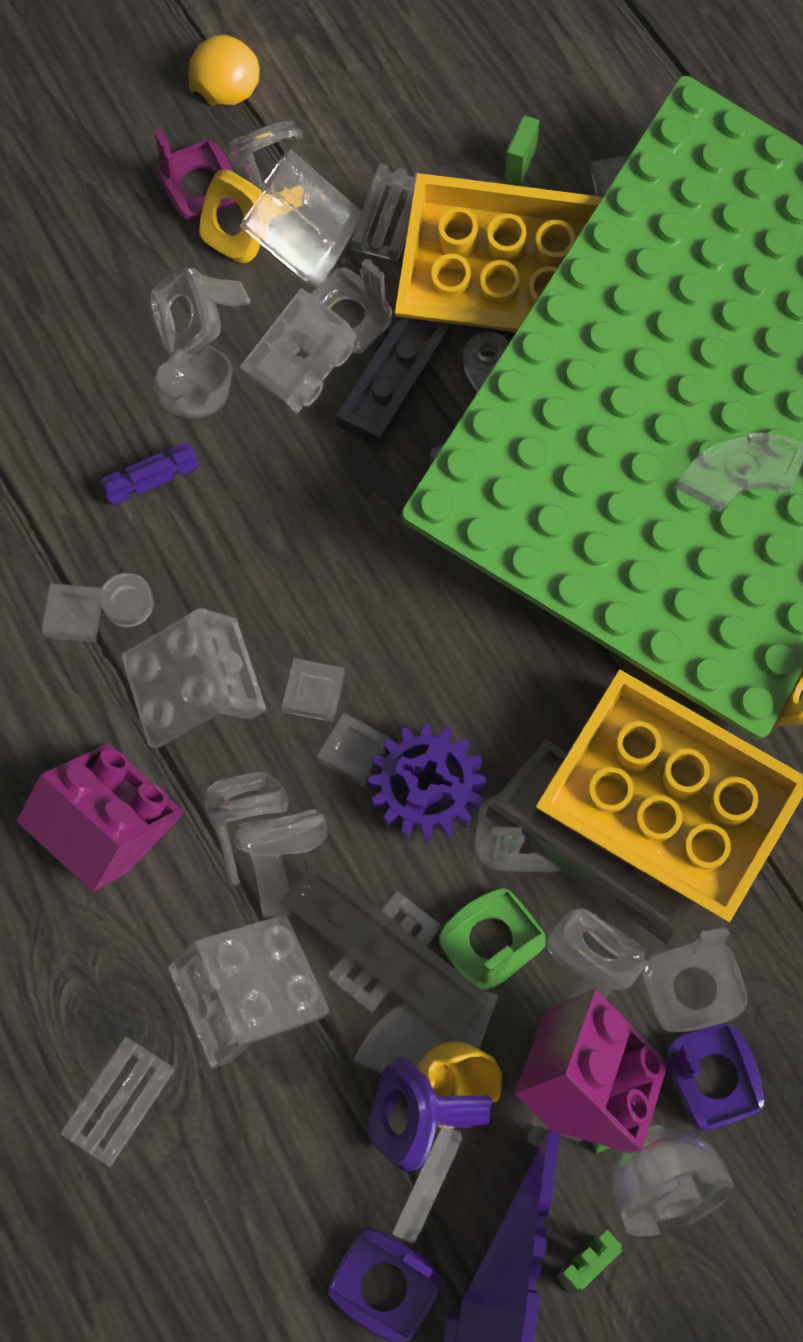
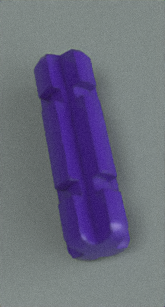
M182 443L169 449L170 454L165 457L161 452L125 468L126 474L120 476L119 472L104 477L101 480V486L108 502L111 505H118L131 499L129 494L135 491L137 495H141L173 481V475L176 473H180L182 477L197 470L199 464L194 450L188 443Z

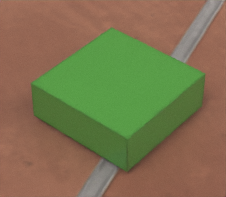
M525 115L523 118H520L506 150L505 181L521 186L537 149L540 120Z

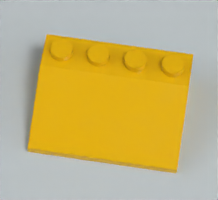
M417 173L395 316L517 332L603 197Z
M619 669L536 805V809L729 924L803 797V774Z

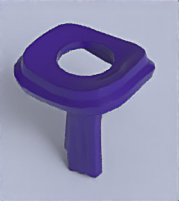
M720 1023L687 1033L676 1038L668 1047V1070L689 1120L696 1129L700 1131L714 1130L754 1115L763 1108V1088L756 1061L745 1038L732 1025ZM715 1054L725 1057L736 1070V1087L731 1095L724 1099L706 1097L695 1084L694 1078L700 1077L699 1072L702 1070L699 1060L707 1055Z
M399 1056L395 1058L392 1064L387 1065L381 1074L368 1122L369 1139L376 1149L403 1172L419 1169L428 1157L436 1126L471 1128L473 1125H487L490 1123L492 1099L489 1095L436 1096L426 1077L407 1058ZM400 1092H402L408 1104L409 1117L404 1132L398 1136L392 1131L388 1117Z
M368 1228L361 1231L354 1239L330 1282L328 1294L335 1305L348 1318L371 1334L389 1342H406L417 1334L435 1302L440 1290V1276L433 1264L424 1256L384 1232ZM378 1263H390L397 1266L407 1280L405 1299L397 1308L391 1311L380 1312L371 1308L365 1302L362 1295L361 1283L364 1274L370 1267Z

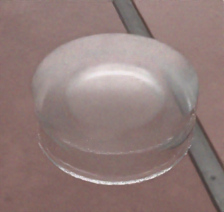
M121 573L111 577L104 584L100 593V603L106 617L112 623L121 627H133L141 624L150 616L153 610L154 598L150 586L144 578L137 574Z

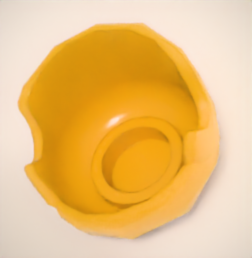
M228 35L211 36L198 44L189 61V88L192 93L196 91L200 93L211 106L217 104L236 105L249 98L259 82L258 59L246 44Z
M448 1041L439 1043L424 1055L416 1067L430 1082L436 1096L489 1095L492 1102H497L500 1098L502 1071L495 1058L465 1042ZM437 1126L446 1130L454 1128L451 1126Z

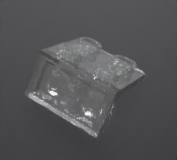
M198 608L122 655V661L138 714L150 747L159 748L218 714L252 719L267 711L237 618Z
M285 915L194 941L168 967L212 1069L230 1063L256 1041L320 1020L330 1012L289 919Z

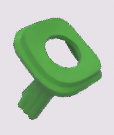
M506 888L487 893L461 908L444 924L439 934V947L442 953L460 976L471 987L478 990L494 988L504 982L540 953L546 943L542 928L517 897ZM484 919H496L503 922L512 934L511 947L509 948L507 945L490 960L477 955L473 951L469 939L471 929L476 923Z

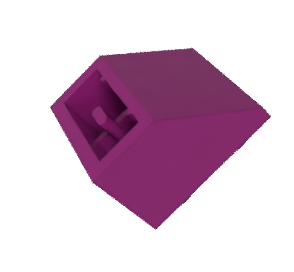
M108 743L41 774L17 822L86 887L95 892L125 875L180 819L184 811L167 796L162 788L154 785L129 762L124 754L115 750Z
M593 989L546 1009L514 1094L552 1132L634 1154L643 1149L668 1063L630 1025L618 1010L596 989Z

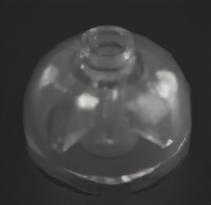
M661 1125L650 1126L641 1150L630 1153L624 1151L613 1169L612 1189L616 1208L625 1231L633 1236L661 1234L657 1223L679 1217L678 1229L690 1225L711 1214L728 1200L730 1196L725 1187L734 1189V1183L725 1163L711 1144L694 1132L682 1129L665 1130Z

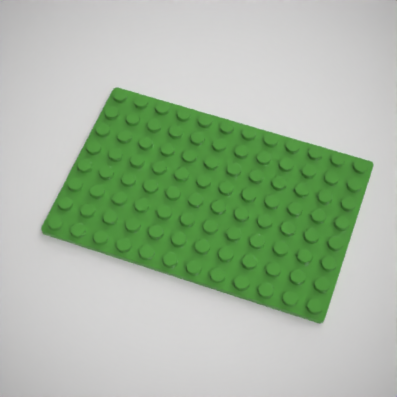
M682 76L401 513V519L410 528L756 740L763 739L771 732L803 670V146L692 77Z

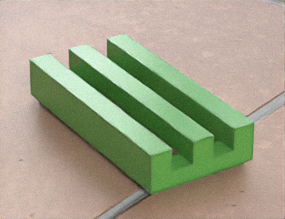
M608 1230L595 1236L588 1243L589 1248L579 1252L571 1260L579 1270L571 1264L554 1276L568 1293L583 1290L622 1252L620 1249L622 1245Z

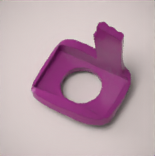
M161 128L155 129L154 133L159 156L158 177L179 215L187 220L200 219L205 196L196 197L186 193L181 185L182 178L189 171L198 168L207 169L214 174L219 170L234 171L226 155L216 143L209 140L202 141L171 153L169 143ZM223 198L216 213L232 207L236 202L230 198Z

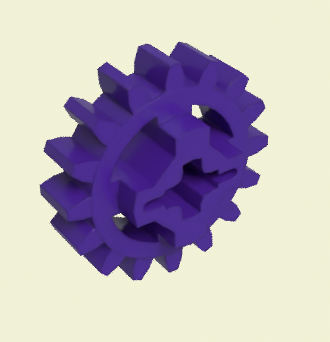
M429 724L423 725L421 736L414 737L407 727L403 728L402 743L398 745L387 738L384 741V751L388 757L374 756L372 759V768L380 774L368 777L369 790L381 792L372 798V807L374 811L387 808L388 811L384 816V825L389 828L398 821L402 823V838L408 839L414 829L422 831L424 843H430L432 830L440 829L446 839L452 838V823L456 821L459 825L467 828L470 825L471 817L466 809L480 810L482 806V798L474 792L485 789L486 777L473 774L481 768V757L478 755L467 758L466 754L469 750L470 741L465 738L457 744H453L450 742L451 729L448 727L441 732L439 737L432 736ZM426 752L412 759L407 758L416 753ZM448 759L458 768L463 783L459 782L458 777L450 775L446 766ZM427 776L436 778L435 784H430L427 791L418 788V782H424ZM390 783H394L396 789L404 791L407 797L405 808L395 798ZM440 807L447 808V810L441 813L427 815L428 812Z

